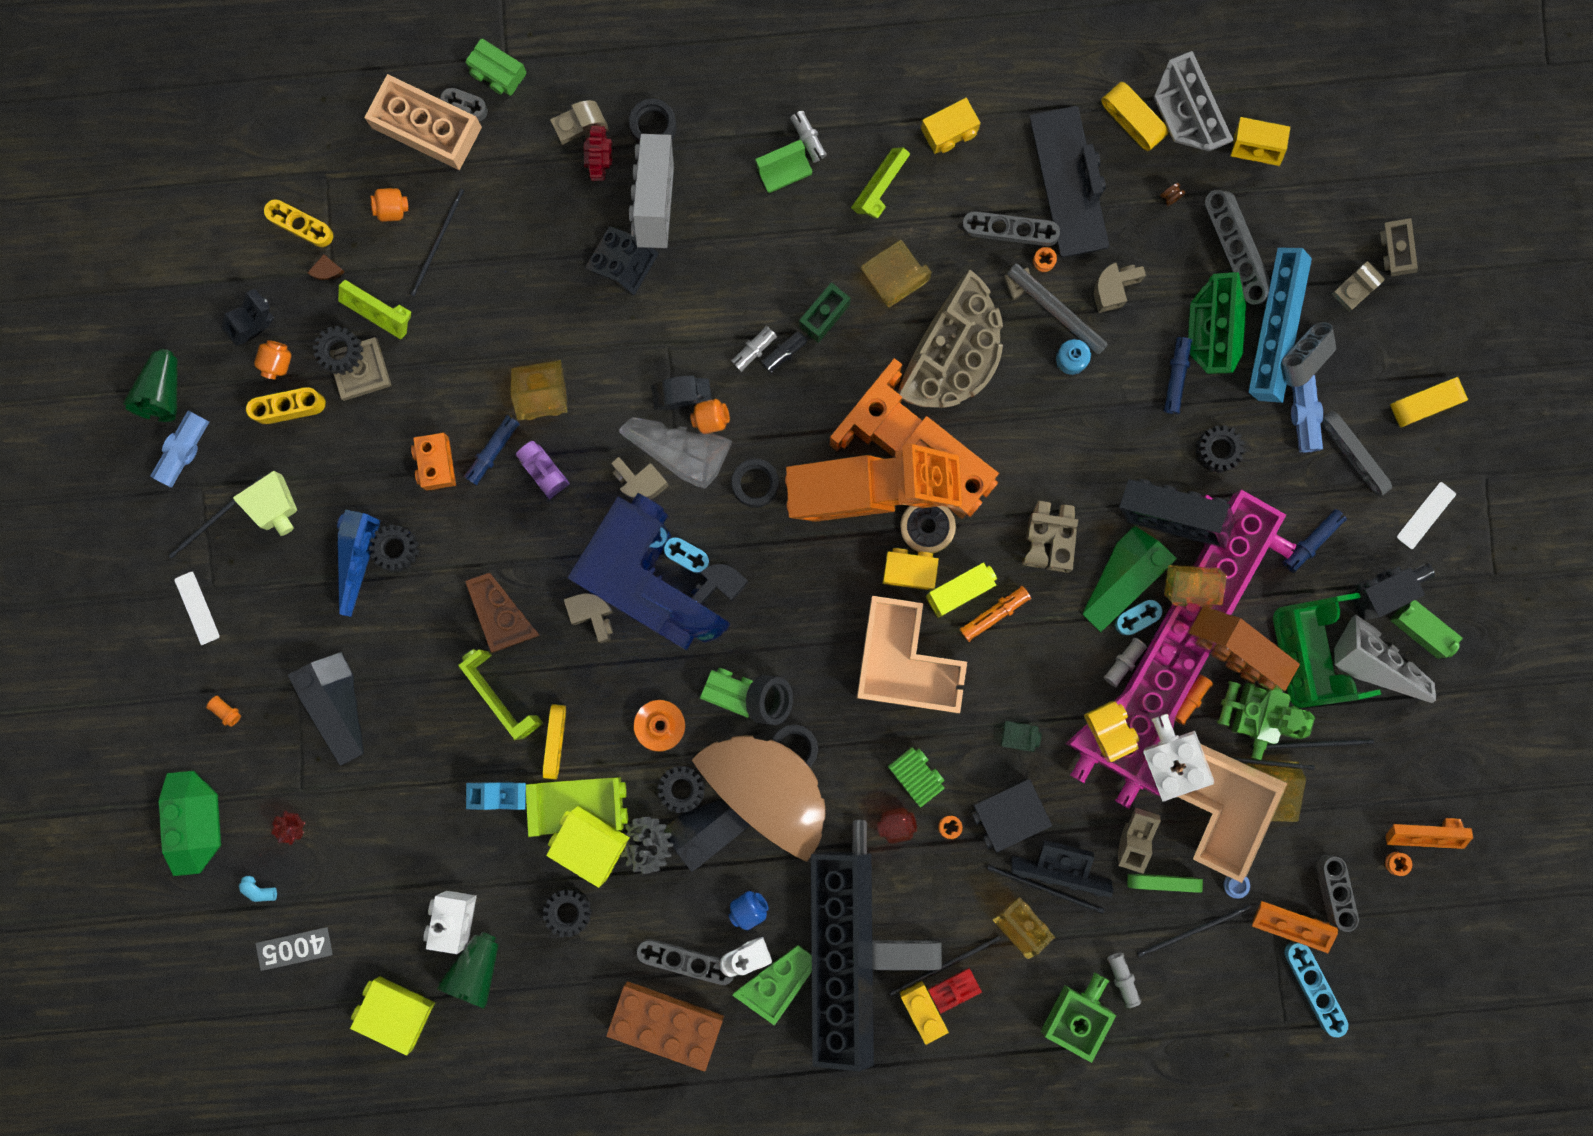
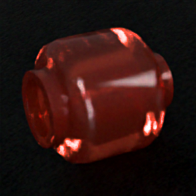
M902 807L883 812L881 822L877 823L879 835L885 837L888 843L891 844L911 840L914 832H917V823L913 812H909L906 808Z

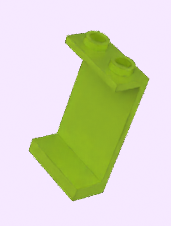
M475 649L469 651L462 657L463 662L458 666L514 740L524 739L544 724L537 715H529L518 724L476 669V667L492 656L491 653L480 649L478 651Z
M621 777L527 784L528 837L554 834L555 832L559 833L562 827L559 824L561 818L566 811L571 812L577 806L616 830L624 829V824H628L627 808H623L622 798H626V783H621Z

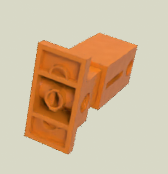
M894 358L831 435L829 446L836 451L841 447L845 449L853 440V435L855 434L868 445L871 441H874L894 458H896V451L903 450L902 445L915 444L958 455L962 507L948 508L961 519L966 514L971 517L982 504V501L979 500L981 495L987 497L998 484L995 478L999 473L926 416L922 421L901 404L902 396L893 389L901 380L902 373L900 371L902 364ZM872 410H876L880 412L881 415L875 417L872 416L869 412ZM965 485L973 486L976 492H968Z
M915 444L902 445L903 450L896 451V458L882 459L865 455L786 467L785 483L788 489L787 510L789 518L816 522L895 512V505H908L919 508L936 506L962 507L959 456Z

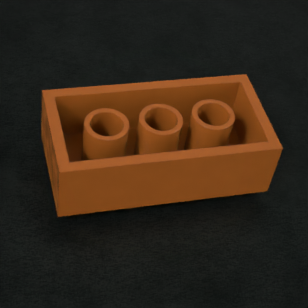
M1205 606L1202 607L1188 632L1197 639L1195 643L1198 646L1211 650V655L1223 662L1226 661L1225 666L1238 673L1241 672L1240 677L1252 684L1258 681L1261 686L1272 691L1274 688L1286 691L1300 665L1241 618Z
M627 981L623 987L606 1037L705 1072L724 1015Z

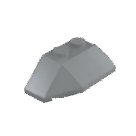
M1193 51L1169 60L1154 99L1173 141L1206 151H1211L1231 143L1233 138Z

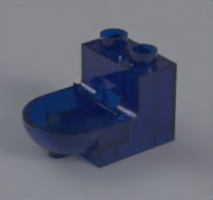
M640 493L636 494L631 504L618 496L571 571L568 579L685 650L689 648L694 638L703 643L719 638L730 627L731 624L662 581L663 576L655 577L653 575L656 569L652 567L663 551L665 543L672 536L664 525L668 517L663 512L664 508Z

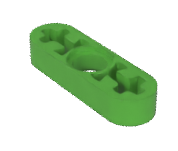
M1128 874L1127 887L1149 890L1203 892V879L1182 876Z

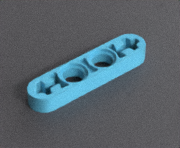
M1295 941L1290 942L1285 948V957L1322 1029L1333 1037L1345 1035L1348 1030L1347 1019L1311 950L1306 945ZM1295 948L1303 950V953L1300 955L1303 962L1308 965L1303 966L1299 959L1293 957ZM1309 970H1313L1317 976L1316 981L1310 985L1306 984L1304 974ZM1320 994H1326L1329 998V1003L1324 1008H1319L1316 1004V998ZM1327 1013H1330L1335 1020L1340 1021L1337 1024V1030L1329 1028L1332 1025V1021L1326 1015Z

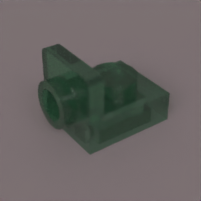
M1005 721L1001 746L1034 752L1035 747L1039 748L1041 732H1038V726Z

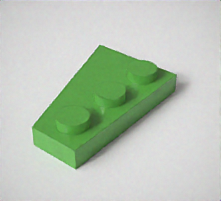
M796 945L732 993V995L775 1026L811 974L812 954L800 945Z

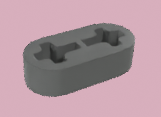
M448 88L441 94L440 100L449 103L448 99H453L455 96L461 104L453 102L452 105L476 116L478 121H482L487 116V106L483 99L456 88ZM478 104L481 110L475 111L474 114L471 111V109L467 107V105L471 107H476V105Z

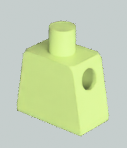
M273 471L233 497L259 527L269 530L275 526L280 536L286 535L294 529L288 517L294 514L297 508L282 474Z

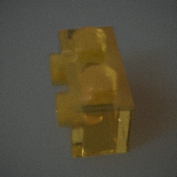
M1168 565L1164 595L1176 606H1188V603H1195L1200 607L1212 608L1213 605H1223L1227 575L1220 568Z
M1020 897L1010 902L993 919L1027 959L1038 955L1055 938L1049 931V928L1041 922L1028 904Z

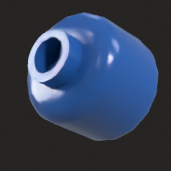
M745 892L731 902L730 921L735 927L740 926L744 930L754 928L766 919L768 911L767 902L760 893Z

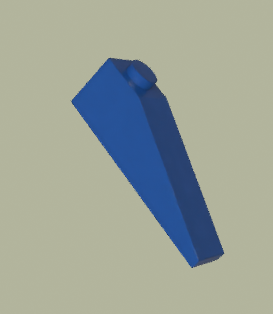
M346 509L344 515L340 516L337 524L339 529V614L351 617L371 555L369 546H372V542L370 540L371 537L375 538L376 535L374 533L378 531L381 521L370 515Z

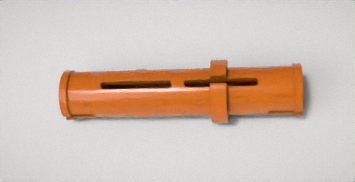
M1021 586L1006 598L1001 597L998 599L999 603L964 627H961V633L970 642L1005 616L1013 615L1015 609L1031 600L1029 593Z

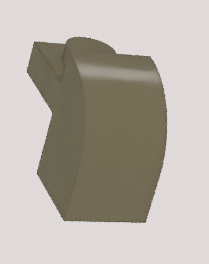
M591 100L571 105L573 109L550 119L562 145L582 135L585 138H590V130L593 125L605 126L606 132L609 131L597 103Z
M1367 261L1348 277L1332 295L1350 312L1366 296L1374 291L1385 278Z
M1114 263L1102 272L1094 286V299L1098 313L1124 306L1127 298L1123 287L1139 283L1144 279L1146 274L1143 266L1135 268V265H1130L1120 269L1119 272L1117 263Z
M619 457L611 463L615 468L612 472L621 484L625 481L627 482L620 490L632 500L647 501L653 499L669 486L667 481L651 463L636 476Z
M580 594L564 599L571 624L577 625L592 620L598 642L603 643L611 640L609 634L613 633L610 620L604 619V616L613 613L606 601L593 594Z
M1138 808L1134 809L1129 823H1126L1120 839L1118 866L1144 873L1152 855V839L1160 824V815Z

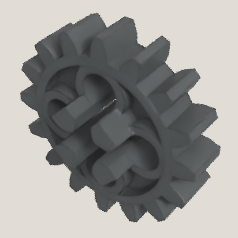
M641 817L633 819V824L625 826L628 832L623 834L630 837L621 857L628 858L626 866H633L634 872L641 871L642 874L660 871V866L667 865L664 858L672 856L668 848L672 847L673 843L667 840L671 837V833L664 832L666 824H659V819ZM635 841H643V844L637 845ZM649 846H656L657 849H649Z

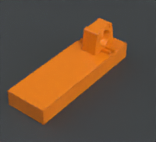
M1445 818L1442 822V827L1394 824L1386 834L1387 845L1464 849L1473 839L1472 829L1464 828L1461 819Z
M1261 901L1252 920V926L1326 953H1329L1338 935V928L1331 926L1328 922H1323L1317 918L1311 919Z

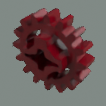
M593 125L590 130V138H586V142H584V167L589 168L591 181H604L606 169H610V165H612V141L607 139L605 126Z

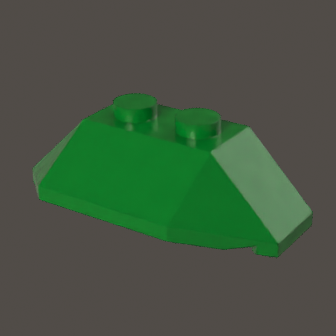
M1238 272L1213 274L1209 278V282L1199 291L1190 305L1188 338L1193 340L1190 355L1208 374L1233 373L1243 354L1246 303Z
M195 771L167 773L159 798L162 853L173 876L199 874L221 846L218 794Z

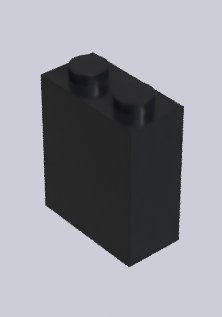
M1025 778L972 803L974 810L970 811L976 825L981 824L985 831V834H982V838L987 848H993L996 853L1052 826L1029 778Z

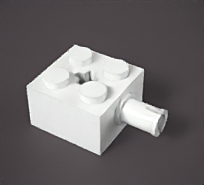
M1168 714L1161 715L1164 726H1162L1159 716L1151 719L1160 741L1158 744L1146 747L1143 752L1162 801L1213 785L1214 778L1196 732L1192 731L1181 736H1175ZM1175 760H1178L1180 764L1185 763L1182 772H1179L1178 769H1173Z
M445 891L436 895L435 899L431 900L428 914L432 915L430 926H426L424 932V941L427 942L426 949L458 954L465 949L469 942L476 895Z

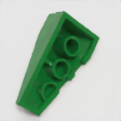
M1133 526L1115 545L1113 553L1082 615L1099 632H1102L1177 558L1157 539L1138 527Z

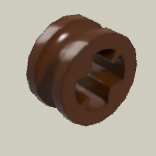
M1179 183L1172 185L1160 195L1161 199H1166V206H1170L1185 195V191L1179 189Z

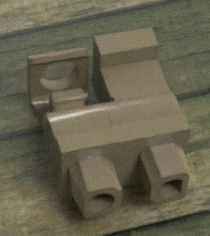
M1038 501L1033 513L1029 516L1026 540L1031 542L1030 552L1022 560V565L1037 568L1046 567V570L1069 573L1073 570L1078 520L1075 519V508L1070 505H1060L1059 515L1051 516L1049 515L1051 503ZM1046 543L1050 544L1049 559L1045 553L1044 544Z

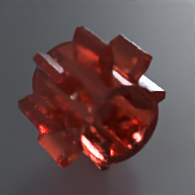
M285 811L282 817H275L272 823L274 828L271 834L276 836L279 843L283 842L292 845L295 838L299 840L304 834L302 829L306 823L301 821L298 813L294 814Z

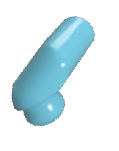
M244 876L241 879L239 890L251 901L276 900V888L260 889L255 885L256 881L252 876Z

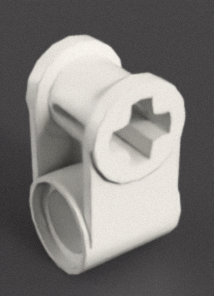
M760 937L743 944L742 947L725 954L720 960V968L723 974L729 977L745 975L772 963L764 938Z

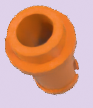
M219 696L213 697L207 704L206 708L223 720L222 724L225 726L229 725L232 727L241 717L237 708H231Z

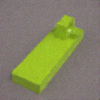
M904 147L892 148L851 207L857 214H868L872 218H878L886 206L882 203L880 197L910 155Z
M344 280L339 285L338 301L399 339H402L407 334V325L411 318V311L401 305L392 309L347 280Z

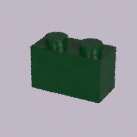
M831 282L799 320V328L819 343L850 306L851 298Z

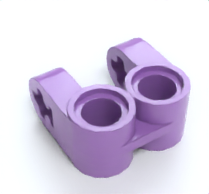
M534 441L527 443L516 453L521 464L549 499L570 484L542 447Z

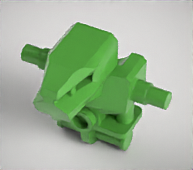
M1228 682V690L1225 699L1221 701L1223 707L1217 723L1230 726L1229 721L1233 709L1237 710L1232 732L1250 735V738L1255 739L1251 758L1262 760L1267 743H1278L1280 735L1303 739L1311 734L1314 716L1310 711H1305L1295 706L1289 707L1290 696L1282 693V690L1274 688L1273 691L1255 687V684L1246 683L1240 702L1237 703L1235 700L1241 684Z

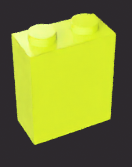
M982 563L929 592L926 598L937 618L992 589L996 586L994 581L997 577L990 566L986 567Z
M577 806L571 812L566 811L561 818L559 824L562 827L559 833L555 832L548 843V846L551 848L546 856L599 888L608 879L630 837Z
M379 976L373 982L369 981L362 994L365 996V999L361 1006L358 1005L351 1016V1020H354L350 1029L404 1055H408L414 1049L435 1002Z

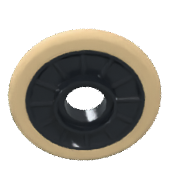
M909 506L902 516L900 528L904 541L913 550L937 553L946 548L952 541L956 524L954 516L948 507L919 508ZM926 519L932 520L935 523V530L932 533L923 532L921 529L922 521Z

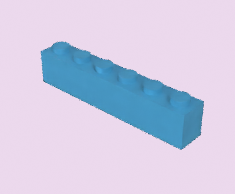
M1278 248L1249 388V393L1258 401L1283 403L1287 383L1282 360L1295 345L1312 260L1303 248Z

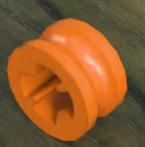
M1048 247L1039 249L1033 258L1034 267L1040 272L1050 271L1057 261L1055 251ZM1040 255L1043 257L1049 256L1050 260L1048 263L1051 264L1048 265L1046 262L1041 264L1039 262L1041 259Z
M955 816L942 818L938 825L939 833L948 839L957 838L963 828L962 822ZM953 820L957 830L956 832L951 831L950 835L945 832L947 829H944V824L950 823Z
M1392 852L1385 859V867L1391 874L1405 876L1412 869V861L1404 853ZM1401 857V864L1404 866L1402 869L1397 868L1396 871V864L1394 863V860H1400Z

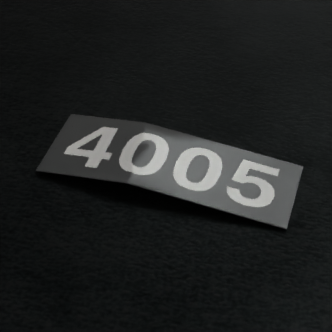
M328 927L255 943L261 971L333 955Z

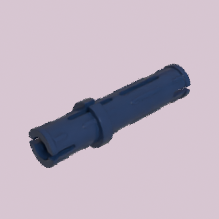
M1181 337L1176 338L1174 357L1170 360L1172 368L1165 408L1163 410L1165 413L1180 414L1187 368H1190L1191 363L1188 360L1192 339L1183 337L1181 340Z
M506 415L482 452L476 454L475 457L477 459L463 477L477 486L488 468L494 466L493 461L520 423Z
M1334 509L1304 541H1300L1296 545L1297 548L1293 551L1292 555L1282 562L1284 566H1287L1286 569L1295 573L1308 558L1312 559L1316 555L1315 551L1347 521L1346 516L1341 518L1340 516L1343 513Z

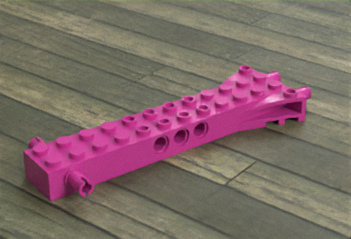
M1243 490L1234 493L1228 503L1231 506L1235 523L1226 549L1205 544L1125 690L1114 700L1118 705L1122 704L1126 710L1128 718L1125 720L1129 729L1134 728L1139 737V742H1137L1139 749L1111 763L1107 762L1088 724L1065 743L1079 751L1081 755L1070 774L1073 778L1085 783L1095 763H1100L1125 778L1126 783L1115 802L1122 804V806L1130 809L1140 789H1145L1154 795L1160 796L1143 751L1146 747L1158 744L1160 741L1151 719L1159 716L1161 724L1164 726L1161 715L1168 714L1172 728L1174 727L1175 716L1211 650L1198 646L1195 643L1197 639L1188 633L1202 607L1205 606L1231 615L1268 547L1287 559L1293 553L1291 550H1295L1296 544L1277 535V531L1286 514ZM1207 494L1203 497L1212 500Z

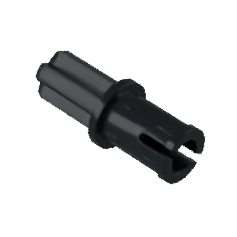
M796 332L782 345L778 344L777 349L761 360L767 371L772 373L786 360L790 361L791 356L807 343L805 336L801 332Z

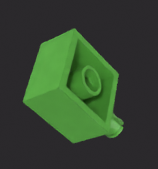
M1094 972L1085 993L1082 992L1081 994L1064 985L1041 1029L1042 1034L1049 1040L1092 1063L1116 1017L1111 1010L1100 1005L1098 1001L1109 980ZM1075 1020L1083 1022L1082 1026H1074L1073 1023Z

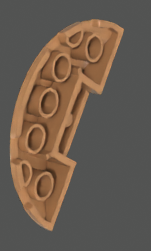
M742 735L734 736L730 740L719 743L716 741L704 748L692 759L695 766L712 788L747 823L792 855L806 862L809 860L822 837L821 832L823 821L825 820V802L821 798L817 787V778L800 756L776 741H764L754 739L753 736Z

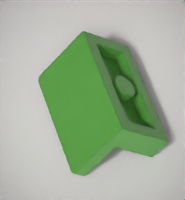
M798 140L756 159V168L768 193L812 175V169L805 156V147L802 140Z

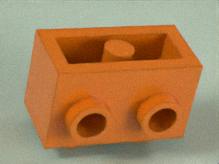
M445 433L415 437V445L411 446L413 459L417 460L418 470H415L417 484L421 485V488L426 491L456 486L449 437Z

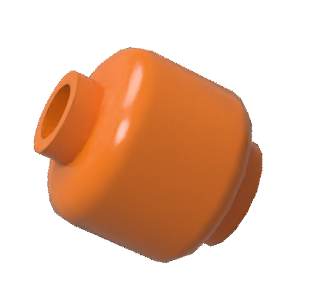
M398 188L377 189L374 195L371 196L372 215L377 216L381 222L400 221L403 218V212L408 211L407 196L402 197Z
M267 340V343L259 345L254 365L261 371V376L276 379V376H283L287 373L292 357L291 353L287 350L288 346L271 340Z
M718 399L697 403L694 407V413H691L693 427L698 428L702 434L722 431L725 429L726 423L730 421L726 404H722Z

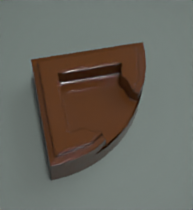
M324 254L308 272L310 276L318 280L335 279L344 273L339 266Z

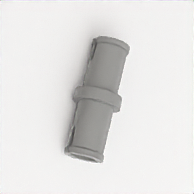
M799 111L797 114L801 123L795 114L790 117V120L800 136L799 140H802V143L809 152L812 161H820L815 151H818L822 159L826 157L827 153L817 138L818 132L811 127L805 112Z
M765 326L752 341L748 340L745 343L747 346L730 361L742 372L756 357L762 355V351L777 338L776 334L768 326Z
M1133 638L1122 655L1118 654L1115 658V664L1103 678L1110 685L1117 687L1127 672L1134 669V663L1144 650L1147 649V646L1139 639Z
M1116 953L1109 956L1107 959L1115 976L1114 983L1120 989L1125 1007L1132 1008L1141 1004V999L1134 985V975L1129 972L1124 954Z

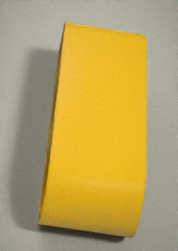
M1120 82L1101 99L1104 108L1144 150L1150 151L1168 135L1169 132L1166 125L1126 83Z
M1456 377L1390 404L1401 428L1467 401L1468 398L1459 378Z
M301 388L251 399L246 406V412L250 418L261 424H271L321 413L325 408L326 401L314 389ZM315 396L314 404L307 406V399ZM286 401H290V408L287 411H282V405ZM265 406V413L258 417V409Z

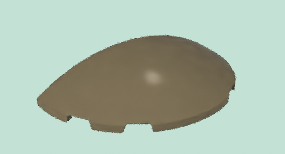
M971 270L965 273L950 293L916 348L898 390L902 400L925 408L951 407L960 404V402L969 397L975 396L987 385L994 375L1003 349V344L1000 343V329L1003 327L1002 317L999 308L994 307L989 296L991 291Z

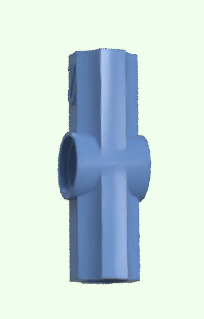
M1313 375L1306 384L1292 387L1294 403L1291 408V418L1294 426L1297 428L1299 452L1303 453L1323 449L1320 426L1323 420V407L1321 402H1318L1315 375Z
M187 411L176 432L169 435L162 447L163 455L150 477L169 487H173L183 467L194 459L198 450L197 443L208 426L209 421Z

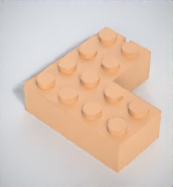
M872 596L857 698L960 713L963 690H956V685H964L967 662L916 654L923 603Z
M1200 744L1214 778V784L1177 796L1213 813L1193 860L1242 883L1249 872L1288 783ZM1177 760L1174 769L1182 772L1184 766Z

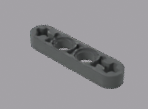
M970 212L963 220L965 233L972 237L1051 246L1058 241L1060 236L1059 226L1055 222L984 212ZM977 219L978 224L985 225V220H989L988 232H984V226H976V230H972L971 225L967 223ZM996 221L1005 223V231L995 233L992 230L993 223ZM1021 224H1026L1030 227L1031 232L1029 235L1022 237L1017 234V227ZM1035 226H1039V232H1046L1047 228H1051L1052 233L1056 234L1051 235L1050 239H1046L1045 234L1038 233L1037 238H1033Z
M1334 411L1326 414L1321 423L1325 431L1372 492L1382 497L1392 489L1390 480L1340 415Z
M653 939L644 940L637 949L638 959L650 966L719 985L729 984L734 976H725L724 979L719 978L720 974L712 971L711 976H707L710 969V961L715 962L713 968L721 969V958ZM648 945L653 946L652 950L658 953L661 952V948H665L666 950L662 955V963L657 962L659 958L657 955H651L650 958H646V953L642 952V948L646 949ZM675 951L679 953L681 962L678 965L672 966L667 962L666 957L669 952ZM697 958L704 960L706 964L705 970L700 973L693 971L691 967L692 961Z

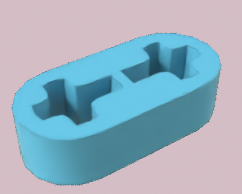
M671 538L665 543L664 552L666 556L694 573H701L709 566L707 554L680 538ZM677 543H680V549L686 552L685 556L679 553L672 556V550L669 548L671 544L676 546ZM689 555L698 558L699 555L703 556V567L698 565L697 568H693L694 563L688 559Z
M1154 600L1142 602L1116 618V630L1122 635L1134 634L1159 620L1162 615V608ZM1146 605L1149 608H1155V612L1152 613L1153 618L1151 616L1141 618L1140 614L1146 611ZM1124 617L1127 620L1136 618L1137 621L1130 625L1131 630L1122 628L1121 624L1124 623Z

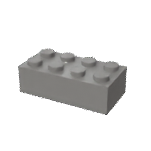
M641 134L640 144L635 146V159L638 162L633 166V179L636 182L631 187V199L635 201L629 208V220L632 221L631 235L636 237L637 247L667 248L674 174L671 135Z

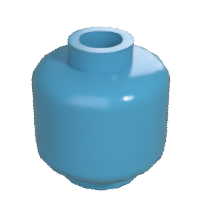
M1076 339L1066 341L1056 354L1057 366L1064 373L1071 375L1083 371L1091 358L1090 349L1086 343Z

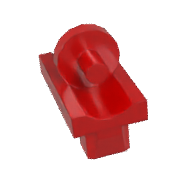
M970 968L928 989L940 1014L982 993Z

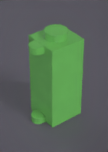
M1416 600L1398 608L1390 619L1392 623L1437 659L1452 657L1460 647L1459 642L1462 640V637Z

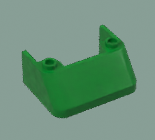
M1360 593L1280 607L1275 611L1273 622L1278 647L1300 664L1287 687L1290 701L1294 706L1303 708L1381 695L1380 689L1357 693L1355 682L1349 675H1335L1325 625L1333 624L1339 619L1340 608L1338 602L1361 598Z

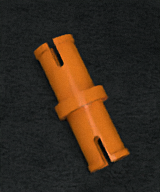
M1198 675L1175 716L1176 722L1185 725L1194 709L1200 707L1202 704L1201 699L1213 685L1211 680L1203 675Z

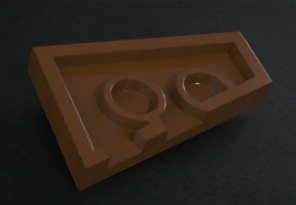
M490 573L465 581L491 653L540 636Z

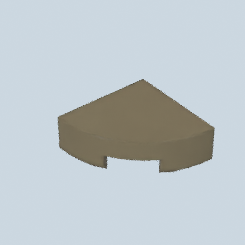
M1025 268L1024 270L1030 274L1029 268ZM1005 275L1004 279L1013 301L1020 297L1025 290L1012 278Z

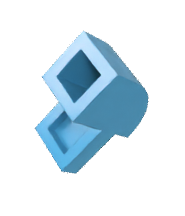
M466 783V809H525L526 783Z

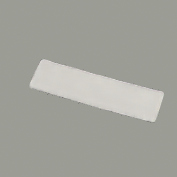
M1440 482L1398 534L1397 538L1413 549L1456 496V493Z
M189 572L175 578V583L200 644L204 645L219 638L218 631L194 573Z

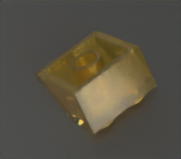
M561 360L511 368V398L518 421L524 419L533 420L537 417L548 415L557 416L567 412V394Z

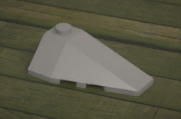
M1354 615L1334 648L1335 665L1337 668L1356 679L1430 703L1435 702V683L1413 662L1406 663L1398 653L1399 649L1393 644L1390 647L1379 638L1381 633L1374 626L1359 616Z

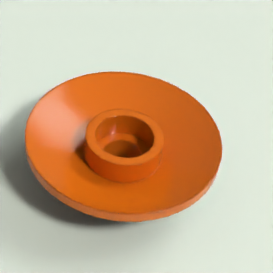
M655 700L645 704L638 711L634 720V732L638 741L644 747L653 751H666L673 748L680 742L685 731V720L682 712L673 703L664 700ZM658 721L665 723V728L661 731L656 728Z

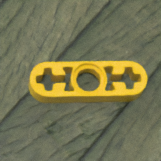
M271 200L265 205L264 214L273 224L318 247L328 246L332 242L333 232L325 223L280 200ZM280 209L287 215L286 220L279 215H274L272 211ZM298 217L304 218V227L298 230L294 229L292 226L293 221ZM311 227L318 232L323 231L326 234L325 237L318 238L310 231Z
M552 704L550 709L543 778L557 779L559 774L566 717L565 705Z

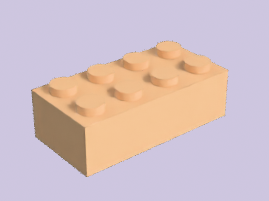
M388 74L364 117L372 129L458 170L463 165L482 128L476 116Z

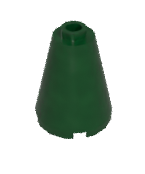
M159 349L151 353L124 399L123 405H126L125 409L149 420L151 415L159 417L158 421L160 422L175 420L177 415L178 359L173 356L174 354L171 351Z
M481 932L480 936L474 935L441 980L437 990L484 1009L488 1001L499 944L494 942L496 937Z

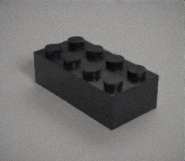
M1140 478L1137 481L1128 480L1119 506L1129 524L1225 549L1235 523L1231 506L1224 499L1213 497L1211 500L1203 498L1201 494L1194 491L1183 493L1177 491L1172 486L1162 485V487L1152 485L1148 480Z

